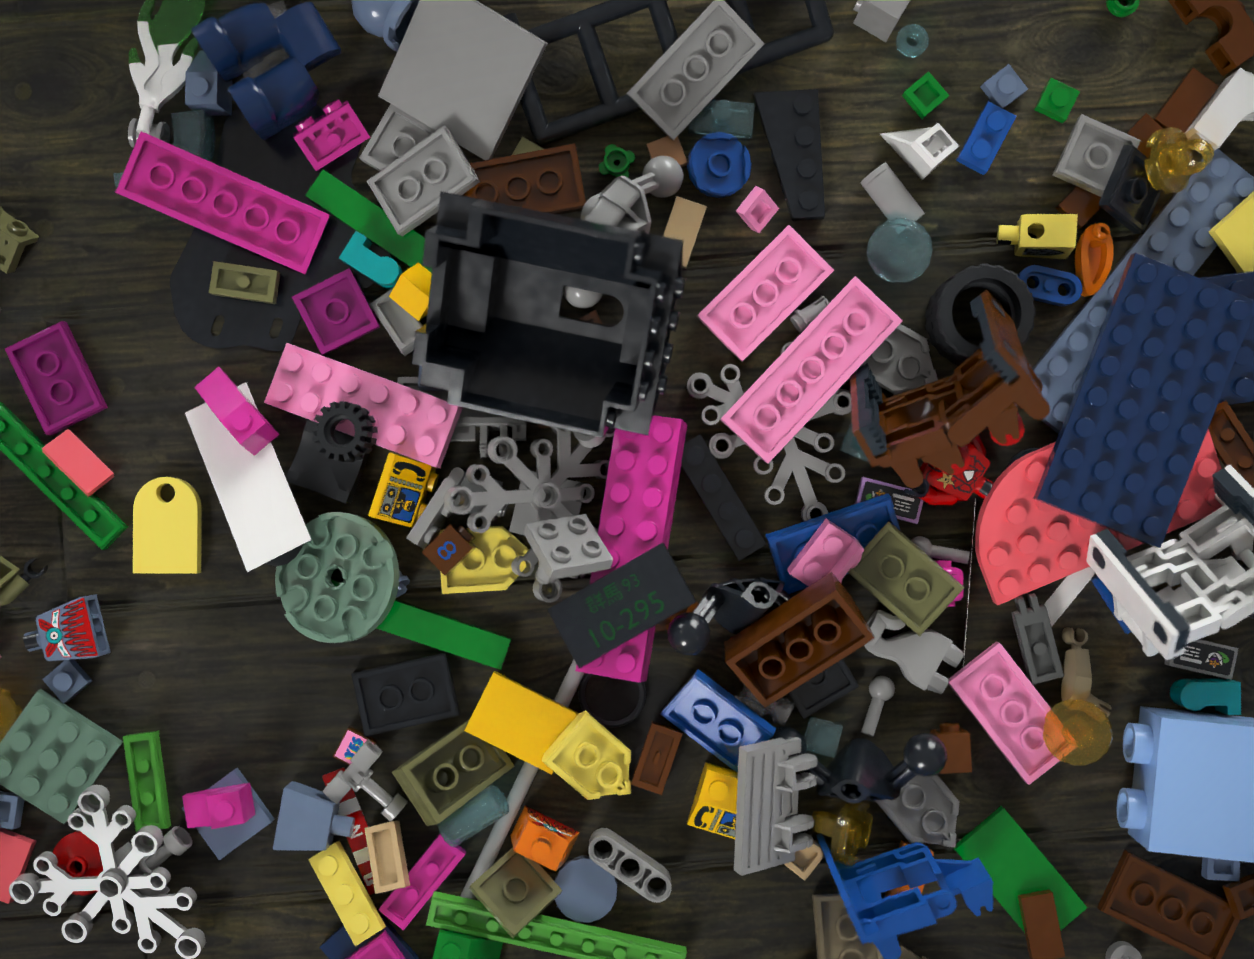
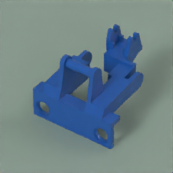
M819 833L816 835L846 910L862 944L867 942L874 943L883 959H898L901 956L897 935L936 924L937 918L953 913L957 905L954 896L961 893L967 907L976 916L981 915V906H985L987 911L993 910L992 885L994 883L979 857L971 861L934 859L928 846L915 842L850 865L847 857L835 861L823 834ZM937 881L941 890L924 896L917 887ZM909 885L910 888H913L883 899L881 897V892Z

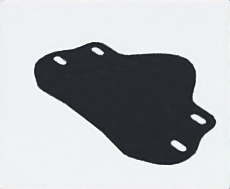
M317 104L307 115L266 140H262L256 134L239 107L232 112V115L227 117L224 123L216 165L250 180L260 182L268 188L329 214L330 218L306 275L194 227L192 235L171 273L170 288L174 313L182 331L201 345L216 349L246 345L269 351H282L286 343H292L301 319V314L292 296L348 268L352 269L362 290L375 283L339 259L355 230L305 196L323 169L357 192L352 183L351 173L361 143L315 171L293 138V133L297 131L296 124L309 116H312L315 120L325 114ZM372 242L369 250L380 257L391 256V254ZM213 262L279 271L281 274L276 304L210 294L209 287ZM222 315L225 320L221 333L218 336H213L211 328L216 316ZM279 317L283 320V325L279 336L273 339L269 335L274 319Z

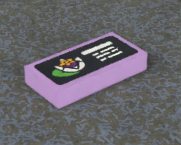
M861 477L855 504L888 493L892 498L897 519L918 524L923 500L905 494V487Z

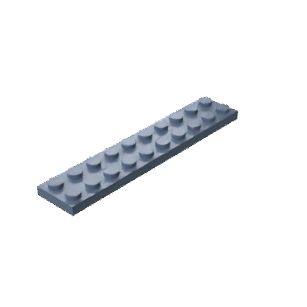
M1216 149L1201 159L1146 227L1144 234L1137 238L1111 270L1100 290L1090 296L1034 365L1033 370L1043 384L1041 393L1050 406L1049 415L1040 420L1057 434L1060 433L1130 255L1136 252L1194 275L1217 247V243L1209 234V231L1254 191V177L1221 150Z

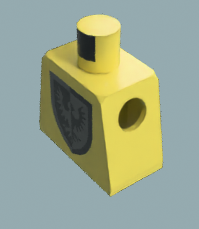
M1078 214L1021 215L1016 226H998L997 244L1015 245V256L1067 259L1076 247ZM1028 233L1034 234L1037 239L1031 238Z

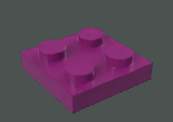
M350 268L292 296L321 355H326L381 327Z

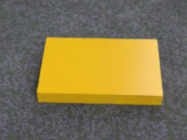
M494 671L464 731L552 775L553 770L542 761L543 755L579 713Z

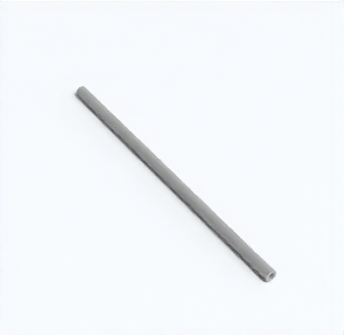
M574 659L554 701L566 707H569L584 673L576 671ZM524 761L460 897L477 899L469 887L493 865L539 768Z

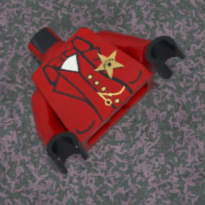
M979 434L966 444L969 449L970 464L964 472L957 475H949L943 473L939 468L923 462L920 466L923 474V483L912 490L905 488L904 493L918 497L930 505H954L957 501H967L972 493L985 499L994 482L983 476L991 462L986 458L987 451Z

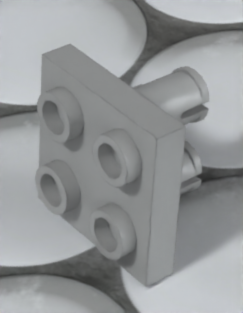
M586 514L526 524L524 535L540 561L535 578L541 584H548L549 581L554 583L556 579L564 577L578 579V575L582 578L586 573L611 569L613 558Z

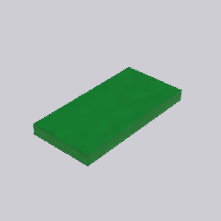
M1002 806L953 847L963 860L971 861L979 857L994 883L992 885L993 896L1024 933L1018 895L1050 889L1054 896L1060 931L1088 908Z

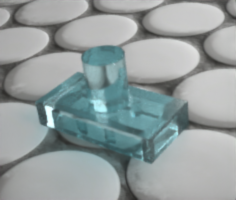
M711 100L689 123L688 133L707 135L715 132H724L735 137L751 139L755 103Z

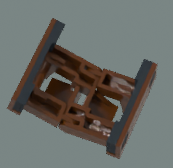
M987 290L970 302L973 316L977 317L981 325L984 341L980 343L981 348L954 370L955 373L952 376L887 399L875 380V376L872 375L871 369L869 370L868 363L860 366L850 377L852 432L872 467L881 465L883 468L891 466L909 488L919 487L923 483V474L918 464L920 457L925 463L927 462L939 468L945 474L957 475L964 472L970 464L969 449L966 444L972 441L987 426L991 439L1001 446H1010L1019 442L1024 435L1025 429L1022 418L1018 413L1017 405L1037 420L1049 415V403L1041 393L1043 384L1023 353L1014 321Z

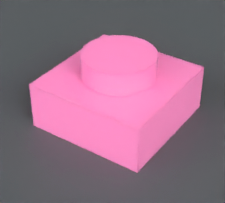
M755 186L736 212L751 230L760 233L779 208L764 189Z

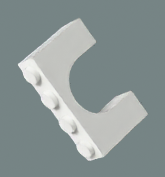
M1240 67L1225 78L1181 139L1205 157L1223 144L1240 121H1254V74Z

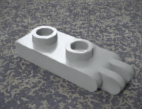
M459 467L454 468L449 476L443 480L406 539L425 549L427 544H430L438 537L440 533L439 526L443 519L453 514L445 507V493L451 487L462 485L463 479L466 476L465 471ZM455 494V495L453 496V499H452L453 504L455 503V500H456V497H457L458 494Z

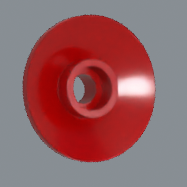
M75 831L63 837L52 852L58 859L57 866L72 877L99 876L103 871L98 844L81 831ZM75 861L82 864V871L76 869ZM97 890L73 891L71 894L84 896L96 893Z

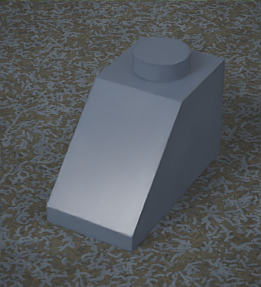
M204 51L198 52L186 71L185 105L200 116L232 115V95L228 90V87L232 86V80L226 82L220 76Z

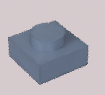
M1010 64L980 86L991 102L1003 109L1028 90Z
M74 659L64 660L42 679L63 704L72 700L92 682V679Z
M0 791V828L16 829L21 827L24 799L15 793Z
M1202 857L1201 876L1207 880L1239 881L1240 861Z

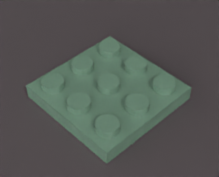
M40 689L34 694L0 742V785L65 824L68 821L69 815L78 807L79 796L95 783L123 741Z

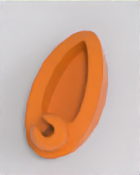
M1094 223L1087 227L1080 236L1076 246L1075 272L1082 283L1081 295L1084 297L1092 296L1100 290L1111 271L1114 246L1110 227L1105 223Z

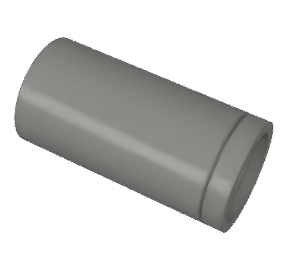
M886 162L860 182L892 225L903 223L909 226L925 214ZM900 225L895 226L898 234H900L907 226Z

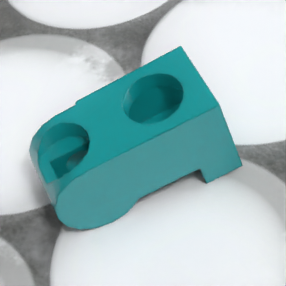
M355 231L339 259L386 289H392L403 273L401 267L394 259L387 256L380 257L369 250L372 242L361 233Z
M1226 678L1179 679L1170 688L1172 701L1183 708L1196 711L1201 710L1205 706H1215V710L1227 715H1241V682Z

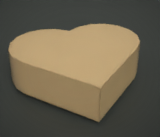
M813 839L812 847L796 851L795 861L786 863L785 866L805 881L823 857L820 844Z

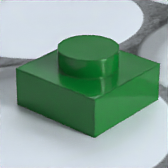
M928 71L904 91L902 97L923 120L949 97V94Z
M1050 78L1034 110L1063 123L1067 120L1080 91L1054 78Z

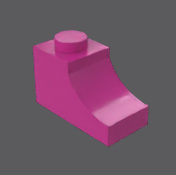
M250 782L186 793L182 796L187 828L209 826L211 829L239 825L246 823L255 815Z

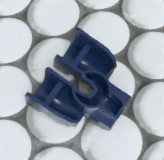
M312 2L298 4L276 18L266 3H251L239 7L218 19L209 17L190 28L210 62L226 82L233 80L264 61V57L272 52L281 49L285 50L288 58L255 78L246 77L228 87L239 109L262 140L270 138L282 129L295 123L313 109L318 101L320 92L309 75V71L341 53L340 46Z

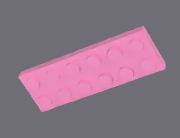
M855 276L720 420L762 460L769 464L903 320Z
M289 343L285 345L264 401L266 404L317 423L319 422L314 420L315 416H322L323 413L320 409L324 406L330 407L329 403L344 401L360 405L362 408H366L370 412L368 416H373L376 421L372 423V426L378 429V433L372 434V438L377 439L375 445L439 469L463 409L460 406L447 404V401ZM342 420L336 425L335 430L351 436L355 435V427L350 420Z

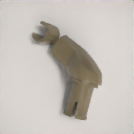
M1066 627L1061 635L1063 641L1071 645V649L1065 651L1064 677L1061 684L1062 701L1069 710H1081L1099 723L1104 722L1111 713L1109 712L1111 705L1090 693L1092 686L1090 655L1088 649L1081 648V645H1084L1088 640V633L1084 629L1076 628V638L1074 639L1073 628Z

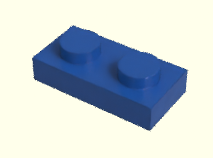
M988 101L955 161L982 175L986 174L1017 116Z

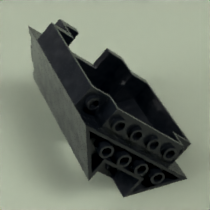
M440 191L437 225L426 231L422 266L432 267L427 323L415 332L412 364L422 366L420 386L448 391L447 404L603 438L609 427L648 435L659 394L664 395L668 376L665 375L667 364H670L674 344L668 343L670 331H676L680 314L679 311H674L676 299H682L686 279L682 278L683 240ZM564 286L616 297L624 308L622 320L616 325L608 326L560 316Z

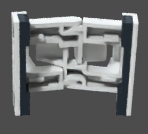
M1231 465L1212 475L1214 492L1216 493L1214 494L1215 499L1222 507L1181 532L1179 540L1172 539L1162 543L1161 548L1151 547L1126 556L1127 551L1108 528L1090 536L1086 562L1112 593L1114 616L1119 621L1123 620L1143 645L1142 650L1146 656H1153L1160 652L1166 660L1172 659L1185 653L1187 643L1217 633L1220 627L1222 629L1230 628L1254 613V553L1252 552L1254 541V489ZM1228 546L1235 559L1232 556L1225 559H1210ZM1236 560H1242L1249 570L1245 571ZM1164 582L1170 585L1157 593L1151 588ZM1178 584H1181V585H1182L1181 587H1179L1178 589H1176V590H1174V591H1173V589L1171 588L1172 586H1175V585H1178Z

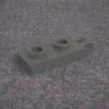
M1035 593L1027 595L1029 608H1026L1022 596L1016 597L1015 605L1017 611H1013L1011 614L1029 681L1032 684H1037L1064 677L1046 606L1044 604L1039 605Z

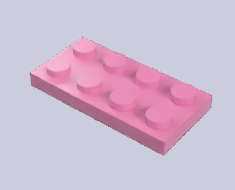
M788 225L697 315V318L743 362L834 269Z
M997 641L965 665L964 668H961L949 678V686L1026 784L1030 785L1080 746L1001 643Z

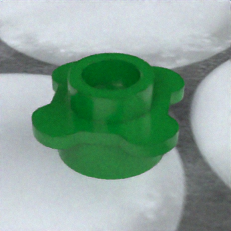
M610 144L605 148L604 161L599 164V171L603 175L610 174L616 176V178L619 176H626L628 178V169L630 164L635 161V155L630 150L625 151L623 148ZM619 160L620 164L616 166L614 161Z

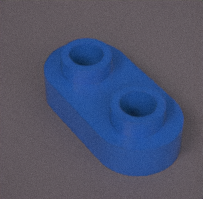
M1031 265L1021 270L1017 275L1026 285L1028 278H1032L1035 281V288H1030L1027 285L1035 301L1056 306H1068L1076 302L1082 294L1080 279L1069 272ZM1059 285L1066 288L1065 296L1059 294Z

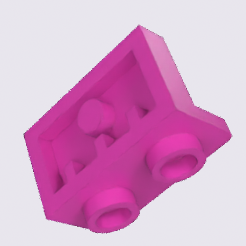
M337 99L322 109L325 113L315 120L312 116H309L295 125L297 131L293 133V138L315 171L370 138L347 100L341 103Z

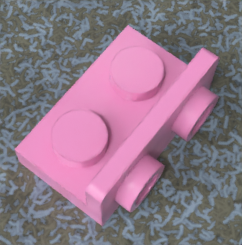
M825 519L787 570L790 575L807 586H811L830 572L842 583V579L847 572L856 567L860 562L864 548L855 537L828 519Z

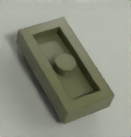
M214 261L209 293L216 296L276 304L281 273L276 270Z

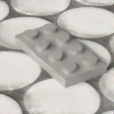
M714 0L626 94L671 140H674L765 43L724 0Z

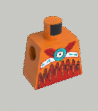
M524 806L510 836L513 850L516 853L557 871L566 862L579 832Z

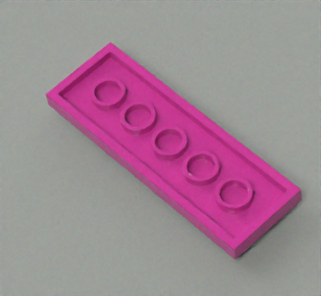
M142 131L138 136L115 192L305 275L330 218V215Z

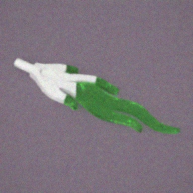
M146 0L140 9L137 25L139 39L145 55V66L140 62L136 48L133 47L129 51L130 73L139 95V105L141 108L136 132L140 133L142 131L150 135L155 112L159 113L163 105L172 99L185 85L186 71L192 63L194 54L199 46L197 39L192 38L185 46L181 58L175 66H173L172 62L178 48L191 34L190 28L197 25L201 20L205 0H163L161 8L153 20L150 17L156 0Z

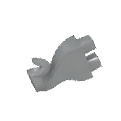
M875 610L867 620V624L875 639L865 644L864 647L878 657L896 662L903 676L910 683L924 691L928 689L942 694L948 685L949 679L936 672L939 665L944 661L956 668L962 660L964 652L952 644L953 640L928 628L921 636H918L913 630H909L884 639L881 636L884 629L900 630L906 624L897 616L882 610Z

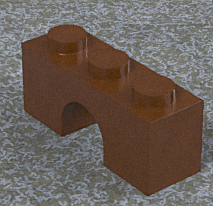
M1168 0L1185 25L1201 17L1209 18L1215 22L1219 31L1216 43L1204 52L1222 77L1254 56V23L1247 15L1245 6L1240 0Z

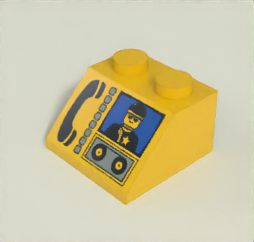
M389 452L368 516L413 528L427 506L424 503L428 491L433 493L437 485L439 474L435 473L436 467Z
M705 762L687 825L735 839L738 772L736 773L734 770Z

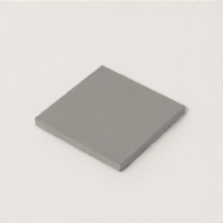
M420 0L378 96L435 131L446 126L457 144L483 160H490L500 144L548 43L477 0Z

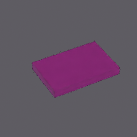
M60 321L5 348L46 435L51 436L108 408L67 322Z

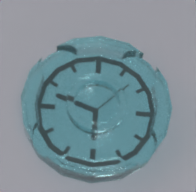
M901 217L887 220L879 225L869 238L867 246L868 263L872 270L885 281L893 283L895 281L910 282L921 276L929 266L933 252L931 237L926 229L914 220Z

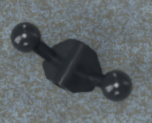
M756 577V579L731 578L726 582L712 583L702 595V600L693 612L679 614L671 621L667 633L669 643L680 654H698L709 643L710 627L708 624L713 617L729 632L738 634L756 622L772 605L777 608L791 599L792 596L783 590L785 582L782 580L775 581L764 579L763 577Z
M777 728L774 735L769 739L783 738L787 740L798 737L801 739V753L793 755L808 754L804 737L794 728ZM920 733L907 741L903 751L904 759L894 767L885 753L871 741L864 738H855L840 750L827 768L817 761L816 767L801 772L815 774L817 778L816 783L818 784L816 793L820 796L836 797L849 803H859L863 800H868V802L886 799L896 800L900 795L901 788L916 775L931 777L940 773L947 762V750L944 743L935 735Z

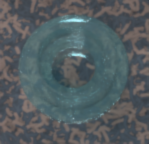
M916 24L904 26L896 38L898 50L907 57L920 56L926 50L929 43L926 30ZM907 38H914L917 45H908Z

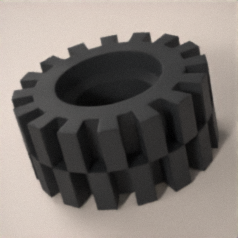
M340 401V403H329L330 407L324 406L320 409L323 415L315 416L314 420L319 423L318 426L312 425L311 431L317 432V436L312 437L313 443H319L316 449L320 453H325L324 457L333 459V461L355 462V460L365 458L364 453L369 454L373 450L369 445L370 443L376 444L377 439L372 438V434L378 433V429L372 426V423L376 421L373 416H368L370 412L366 408H362L357 404ZM348 419L355 427V435L350 443L342 445L335 438V428L340 421Z

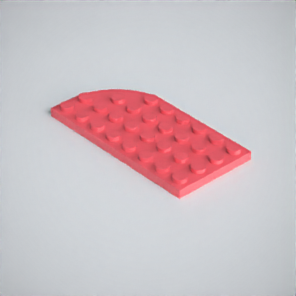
M1209 429L1206 432L1167 533L1205 518L1222 507L1215 499L1214 494L1216 493L1214 492L1212 477L1213 474L1222 468ZM1056 442L1023 455L1008 466L995 480L980 508L975 530V552L992 601L997 606L1090 567L1086 562L1090 536L1107 529L1033 499ZM1108 529L1126 551L1144 544Z

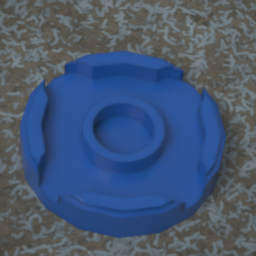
M724 132L707 134L694 144L688 155L687 169L689 178L696 189L706 196L715 198L731 196L740 190L750 177L752 164L749 151L732 134Z

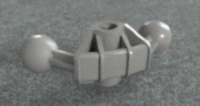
M657 156L645 165L641 177L634 180L626 176L615 178L601 193L587 200L582 209L580 220L649 233L651 217L645 194L651 193L660 198L674 195L683 183V170L680 164L672 157ZM564 286L563 289L566 300L577 308L592 307L599 302L603 295L602 293Z

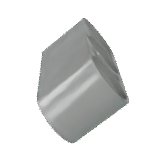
M600 828L592 833L589 839V856L594 863L649 901L660 903L670 896L671 876L663 865L608 828ZM600 840H606L612 845V848L608 852L603 853L599 852L594 845ZM626 859H634L639 865L635 870L627 871L621 864ZM659 877L665 881V885L660 889H653L648 885V882L652 878Z

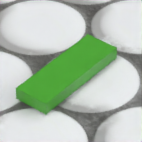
M159 730L123 736L132 808L136 812V819L134 820L135 831L137 833L140 828L146 825H155L160 829H167L171 826Z

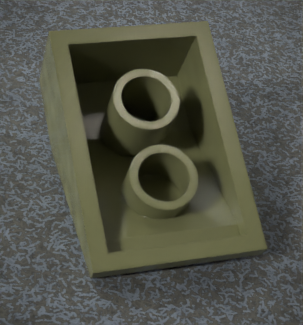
M470 719L392 771V774L427 826L439 824L515 767L505 751L464 731Z

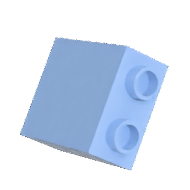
M1140 706L1139 722L1128 723L1123 735L1124 758L1127 762L1134 763L1132 788H1121L1118 794L1116 811L1120 827L1128 828V834L1150 852L1254 863V718Z

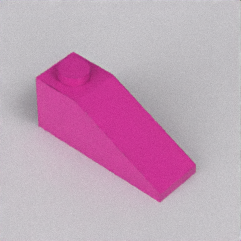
M220 367L216 368L194 387L238 443L254 456L279 435Z

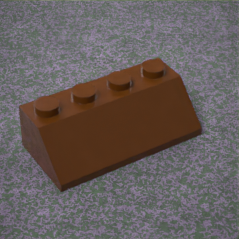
M830 572L725 641V662L763 707L766 708L875 639L851 595L835 575Z

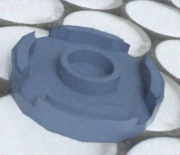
M581 855L568 861L560 867L554 881L562 889V893L555 899L556 905L566 917L576 922L590 923L603 918L611 911L616 901V878L594 863L590 856Z

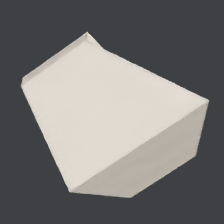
M939 123L929 128L880 133L921 180L959 147Z

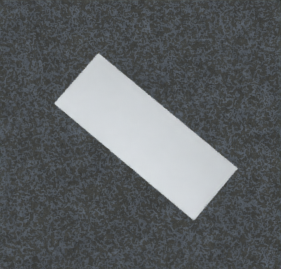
M245 382L237 386L256 407L247 383ZM206 402L186 412L185 415L247 572L310 541V535L272 443L270 442L254 456L238 443Z

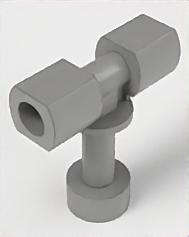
M369 739L351 758L350 761L352 763L345 771L340 770L323 790V793L331 801L338 804L351 788L355 792L362 788L384 807L381 814L390 822L408 802L399 793L392 797L370 778L373 774L370 767L380 757L382 750Z
M180 826L173 827L164 835V845L151 856H143L129 875L151 874L155 868L160 867L159 865L172 854L182 855L192 846L193 842L190 834ZM129 842L115 852L118 866L133 849ZM155 876L157 880L163 882L158 876ZM167 886L160 891L151 888L136 889L142 895L167 894L170 891Z

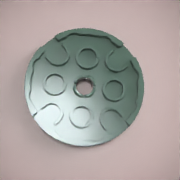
M324 513L318 515V518L305 525L311 540L303 544L296 558L286 565L276 567L277 597H281L286 611L284 615L287 620L306 637L325 643L351 642L371 633L389 614L399 587L398 559L387 535L370 520L350 513ZM339 568L345 580L338 586H334L331 576L333 571Z

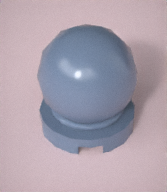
M351 0L353 15L367 33L384 38L387 46L397 52L420 0Z

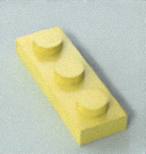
M340 841L335 842L327 850H323L308 859L355 946L386 927Z

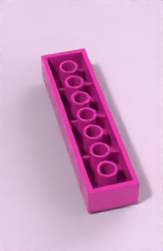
M653 415L648 435L615 428L598 535L612 556L613 562L611 569L591 572L590 584L660 543H664L668 549L687 424L682 419ZM656 626L583 668H578L576 664V671L639 683L647 681Z

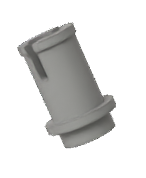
M821 296L804 309L794 310V315L790 319L799 333L803 332L830 303L827 298Z

